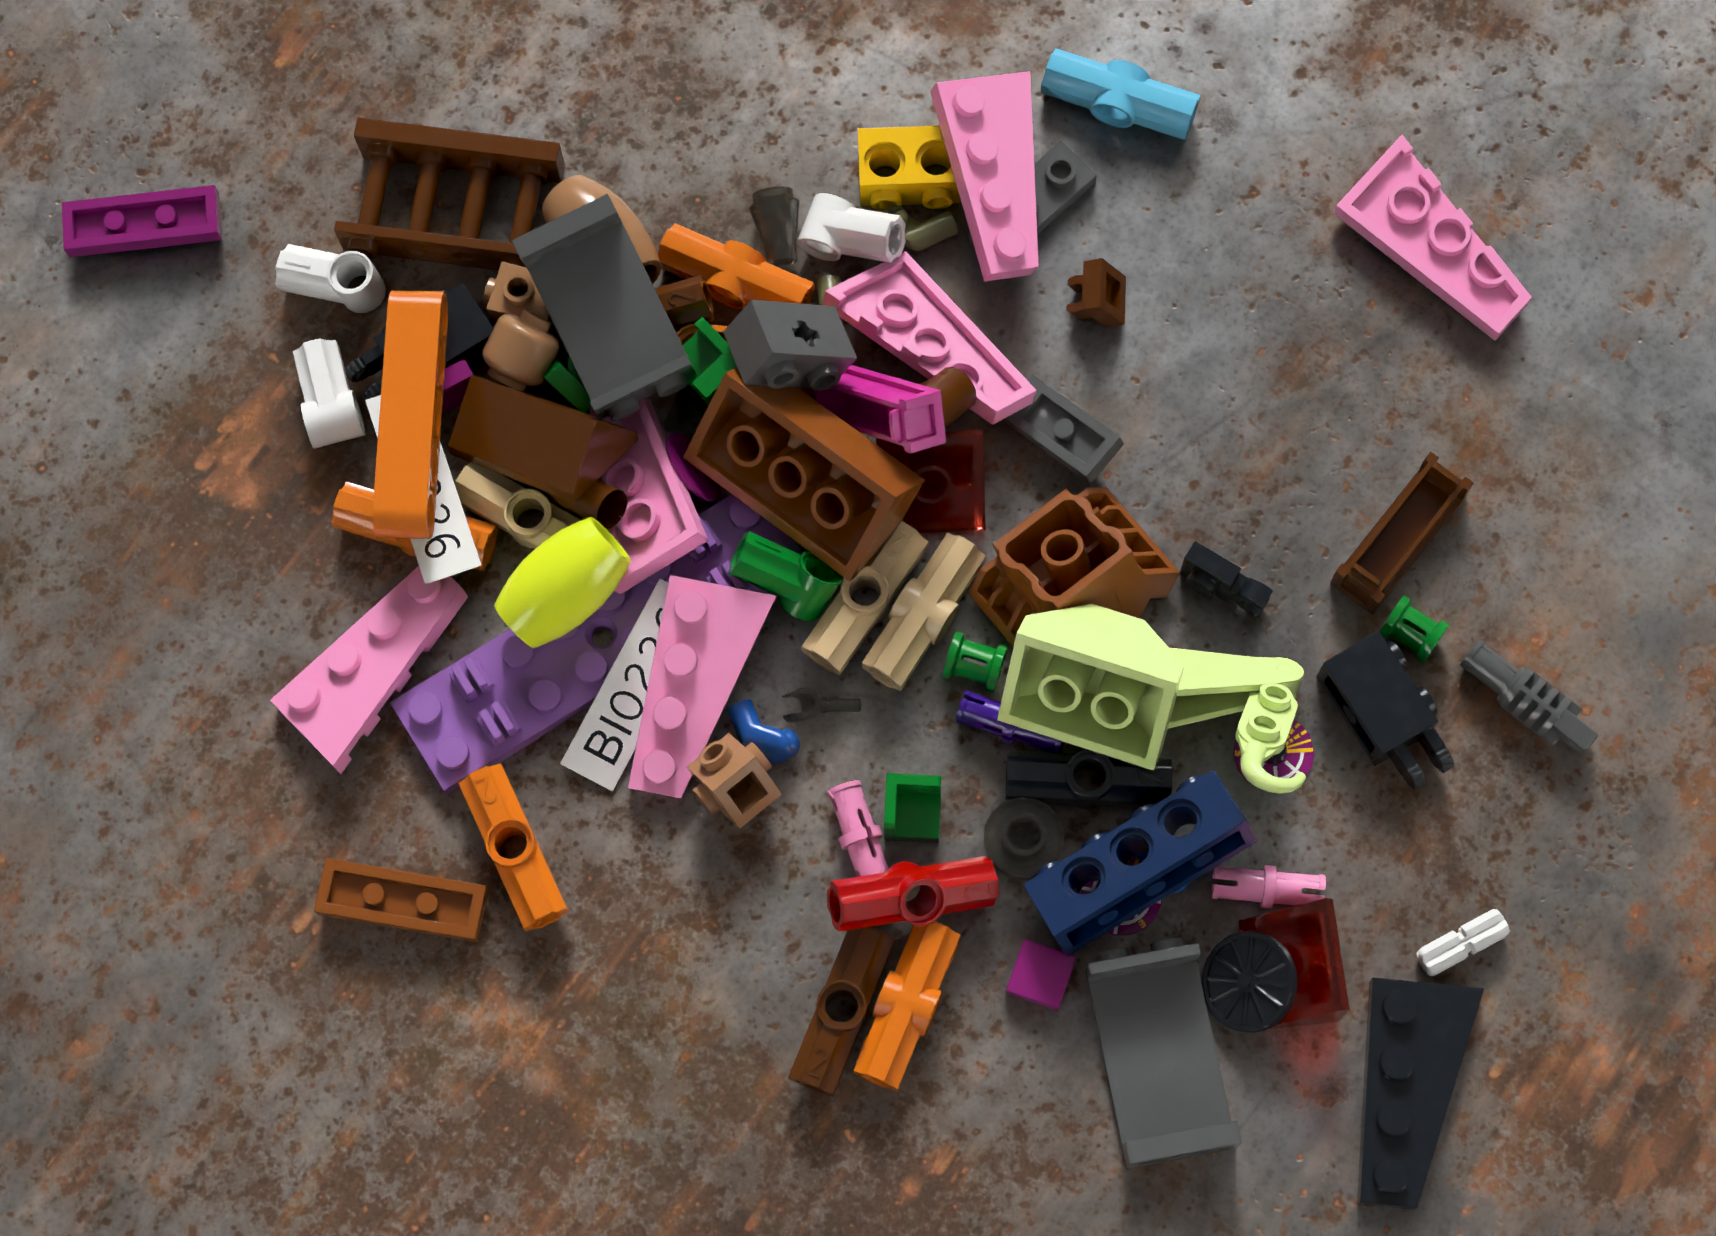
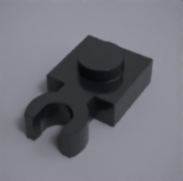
M1196 541L1184 557L1180 574L1186 577V584L1202 596L1212 598L1216 595L1224 601L1228 597L1246 612L1259 617L1273 592L1265 584L1241 574L1242 568Z

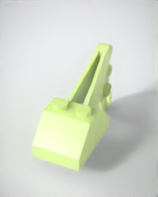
M1095 604L1026 615L1021 623L1014 642L997 718L998 721L1154 771L1162 752L1167 729L1243 711L1235 737L1242 754L1240 759L1241 771L1247 781L1264 791L1282 794L1299 789L1306 780V775L1303 772L1296 773L1292 778H1278L1267 773L1262 768L1266 760L1273 755L1279 754L1284 749L1297 712L1298 704L1295 698L1298 695L1304 674L1303 668L1297 662L1282 657H1250L1169 648L1145 620Z

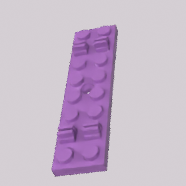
M731 494L698 514L708 537L707 542L624 593L618 594L614 591L595 613L566 635L537 648H532L509 629L390 701V704L442 789L448 795L459 788L458 783L464 780L468 774L485 766L499 764L592 705L659 579L669 582L670 575L774 595L729 575L730 562L744 533L749 531L802 555L795 541ZM600 629L611 631L613 634L612 641L606 646H597L593 642V635L596 631Z

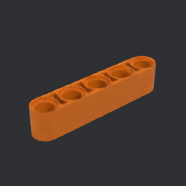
M391 291L389 294L372 515L376 538L431 539L433 536L448 331V302L445 291Z

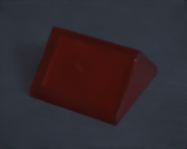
M983 430L945 431L946 443L914 453L905 452L902 445L876 438V445L925 479L904 516L903 522L916 529L919 533L986 530Z
M1324 898L1239 920L1240 932L1254 931L1264 933L1281 942L1291 954L1296 966L1298 987L1294 1003L1287 1015L1278 1024L1269 1029L1339 1022L1349 1012L1348 995L1332 898Z

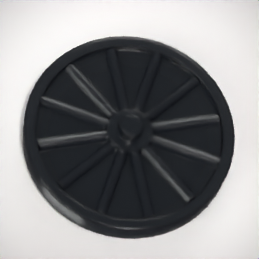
M1243 931L1227 936L1213 948L1204 965L1202 988L1206 1005L1220 1023L1236 1031L1254 1033L1275 1026L1287 1015L1297 993V970L1291 954L1281 942L1264 933Z

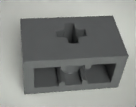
M750 300L723 331L744 385L769 386L775 389L783 387L811 388L815 391H822L836 385L841 375L857 359L835 306Z

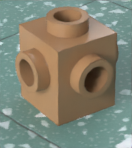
M730 733L719 741L706 746L699 757L687 766L699 784L692 791L700 803L711 815L720 810L739 829L782 795L767 774V771L772 766L760 749L753 742L744 747Z

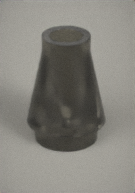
M780 186L754 192L752 194L753 204L749 207V211L765 251L767 263L774 266H785L797 262L796 247L800 201L794 198L793 189Z

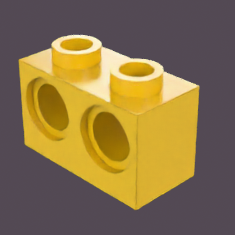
M940 125L858 128L861 207L871 206L875 210L884 211L885 208L892 205L922 204L930 209H943L951 206L953 203H962ZM939 164L946 167L948 171L941 175H932L924 169L930 165ZM882 166H889L897 171L889 177H880L873 173L875 169Z

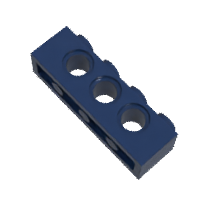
M1213 769L1203 776H1194L1185 780L1178 786L1175 793L1157 804H1149L1137 809L1132 813L1127 822L1109 833H1099L1092 836L1082 845L1079 851L1064 860L1044 865L1035 873L1034 878L1023 885L1066 956H1069L1255 844L1257 841L1246 818ZM1196 824L1194 830L1188 835L1182 837L1174 836L1181 826ZM1140 852L1148 853L1146 859L1140 864L1134 866L1127 865L1128 860L1133 855ZM1101 881L1098 888L1092 893L1079 894L1082 887L1088 882Z

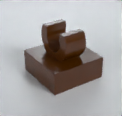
M1103 258L1084 261L1083 275H1075L1069 278L1067 286L1075 292L1082 293V300L1078 303L1068 304L1066 311L1078 319L1092 317L1106 328L1124 325L1126 276Z

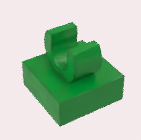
M568 352L565 357V365L556 357L543 377L579 411L585 413L591 407L589 402L591 399Z

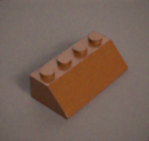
M737 367L724 374L683 456L685 460L849 581L857 576L902 522L925 480L801 389L794 387L775 389L769 386L744 385Z

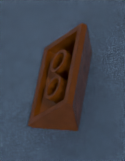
M471 375L448 449L451 455L575 502L639 439L636 431L529 391H520L501 382Z

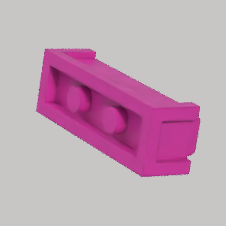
M850 365L841 375L836 385L826 390L813 391L814 400L858 432L902 445L905 452L914 453L946 443L941 390Z

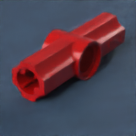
M987 856L926 866L902 861L894 864L883 873L831 881L830 887L827 889V908L831 915L832 925L839 932L900 921H907L915 926H925L933 923L942 914L994 906L996 898L999 897V879L996 875L993 861ZM920 885L918 894L912 900L906 902L909 892L914 887Z

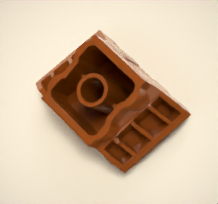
M1107 487L1086 488L1078 495H1072L1065 489L993 544L997 557L980 569L968 594L1014 647L1017 631L1026 615L1095 604L1141 618L1150 598L1168 597L1180 572Z

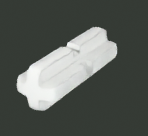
M1492 909L1460 926L1458 933L1451 931L1421 947L1416 955L1423 970L1429 976H1435L1465 960L1469 952L1474 955L1505 938L1509 934L1510 929L1503 915L1497 909Z

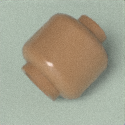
M524 309L520 317L513 314L501 316L497 320L482 352L484 361L490 366L487 374L502 384L520 391H525L527 386L542 384L545 381L543 375L548 371L561 348L557 337L549 332L552 322L528 309Z

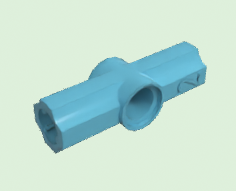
M1057 48L1051 53L1047 63L1040 92L1088 108L1096 119L1109 126L1128 128L1134 123L1183 140L1189 134L1200 100V95L1150 79L1149 74L1134 63L1124 60H1112L1106 65Z

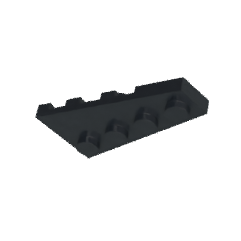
M1374 977L1369 981L1357 1204L1411 1210L1418 1207L1484 988Z

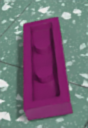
M215 185L62 202L63 247L69 258L222 240L220 196Z

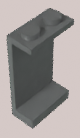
M608 193L512 240L591 399L589 402L600 419L610 416L612 421L625 418L640 409L639 401L657 392L660 397L672 395L689 384L687 378L696 374Z
M1170 938L1150 944L1151 952L1130 955L1128 948L1103 951L1096 954L1097 962L1089 963L1086 970L1126 1169L1232 1150L1242 1143L1237 1120L1231 1121L1197 960L1201 954L1199 943L1184 945L1183 938Z

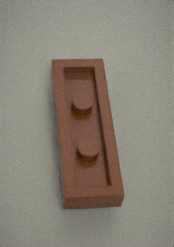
M326 858L314 912L317 915L478 943L489 889L486 885Z

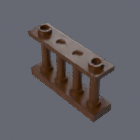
M357 117L354 138L362 157L367 158L370 161L358 223L335 222L334 232L343 251H358L365 254L369 259H375L378 255L498 271L501 262L526 267L521 261L512 240L533 230L541 185L547 183V181L562 182L565 162L560 143ZM397 162L416 164L420 167L408 230L378 226L390 166L395 165ZM447 168L464 170L471 174L458 236L429 233L440 173L446 171ZM497 175L517 177L521 180L509 243L479 239L490 180Z

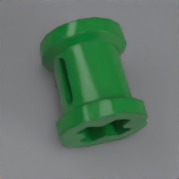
M1403 595L1379 632L1384 639L1390 636L1416 653V660L1424 664L1450 624L1444 620L1437 623L1410 605L1411 599Z
M956 631L948 651L942 677L951 679L955 675L985 684L987 691L994 693L1002 672L1008 646L1000 644L997 648L979 644L966 640L964 633ZM970 658L976 661L986 663L987 665L982 666L979 664L965 661L963 659Z

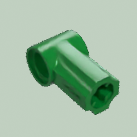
M750 531L744 533L728 570L729 575L778 596L781 606L789 614L804 621H813L820 617L844 578L808 550L804 551L801 555Z

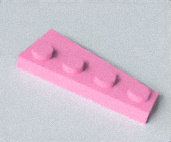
M1030 71L937 82L930 93L984 282L1032 275L1039 267Z
M906 251L900 257L894 258L891 263L883 262L825 291L822 305L835 306L839 317L928 380L945 367H954L964 372L973 382L977 396L975 404L969 409L992 425L1033 403L1037 390Z
M670 575L628 788L676 798L683 797L693 776L687 766L695 761L707 746L777 596Z

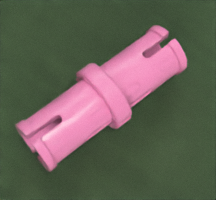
M849 781L831 788L827 791V794L831 799L843 835L839 838L842 850H848L856 876L886 872L889 868L879 841L883 834L880 825H874L862 790L861 781Z
M1222 865L1213 868V879L1233 880L1235 885L1211 884V899L1217 900L1220 898L1260 902V908L1272 909L1273 904L1315 908L1316 910L1323 909L1325 895L1302 893V888L1325 890L1326 877L1323 874L1309 875L1277 872L1276 866L1264 865L1263 870Z

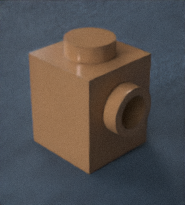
M501 262L497 278H489L483 295V307L487 309L493 327L501 316L513 314L520 317L523 310L528 309L550 320L552 325L549 332L553 334L552 327L554 323L528 269Z

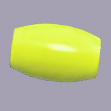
M593 517L586 518L561 529L543 541L524 558L508 578L494 607L506 625L524 643L532 648H537L566 635L595 613L617 588L631 563V559L620 543L601 523Z

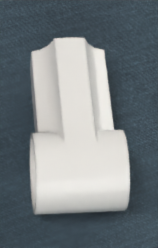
M819 193L813 199L797 240V245L807 254L825 261H837L840 259L841 254L891 263L894 258L900 257L906 243V224L900 215L855 208L853 204L841 197L828 193Z
M288 244L283 251H280L275 267V284L280 291L343 303L349 310L356 313H367L375 310L385 297L386 287L384 281L372 262L363 253L346 251L341 254H335ZM366 276L365 281L359 287L347 289L349 283L354 278Z
M319 338L304 342L300 348L293 351L305 400L304 403H301L302 416L312 447L315 449L364 436L365 428L354 391L349 388L337 341Z

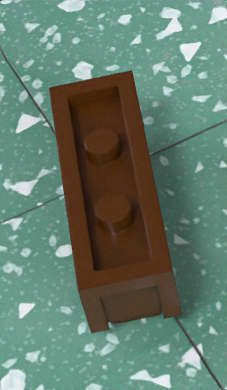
M1431 451L1424 459L1417 473L1345 564L1341 563L1330 582L1331 585L1372 615L1458 508L1474 484L1467 477L1461 480L1437 463L1439 457Z

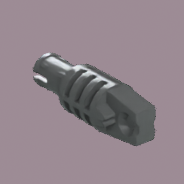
M1480 639L1459 666L1462 669L1465 668L1497 693L1496 700L1500 702L1498 705L1553 747L1560 739L1580 755L1584 754L1597 739L1598 734L1577 718L1583 709L1529 667L1526 669L1522 666L1518 670Z

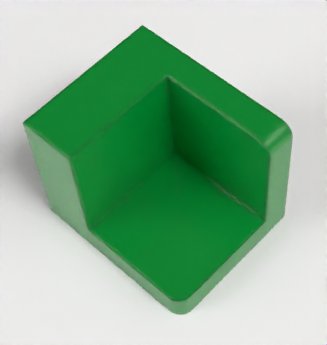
M701 317L694 323L698 332L683 347L696 374L688 377L687 381L709 405L724 374L736 368L737 365L728 343Z
M886 773L884 841L939 843L941 776Z

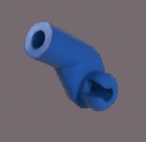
M751 699L737 702L727 709L740 743L746 747L750 742H753L769 762L782 763L787 758L795 757L799 752L800 740L797 734L791 729L781 730L762 725Z

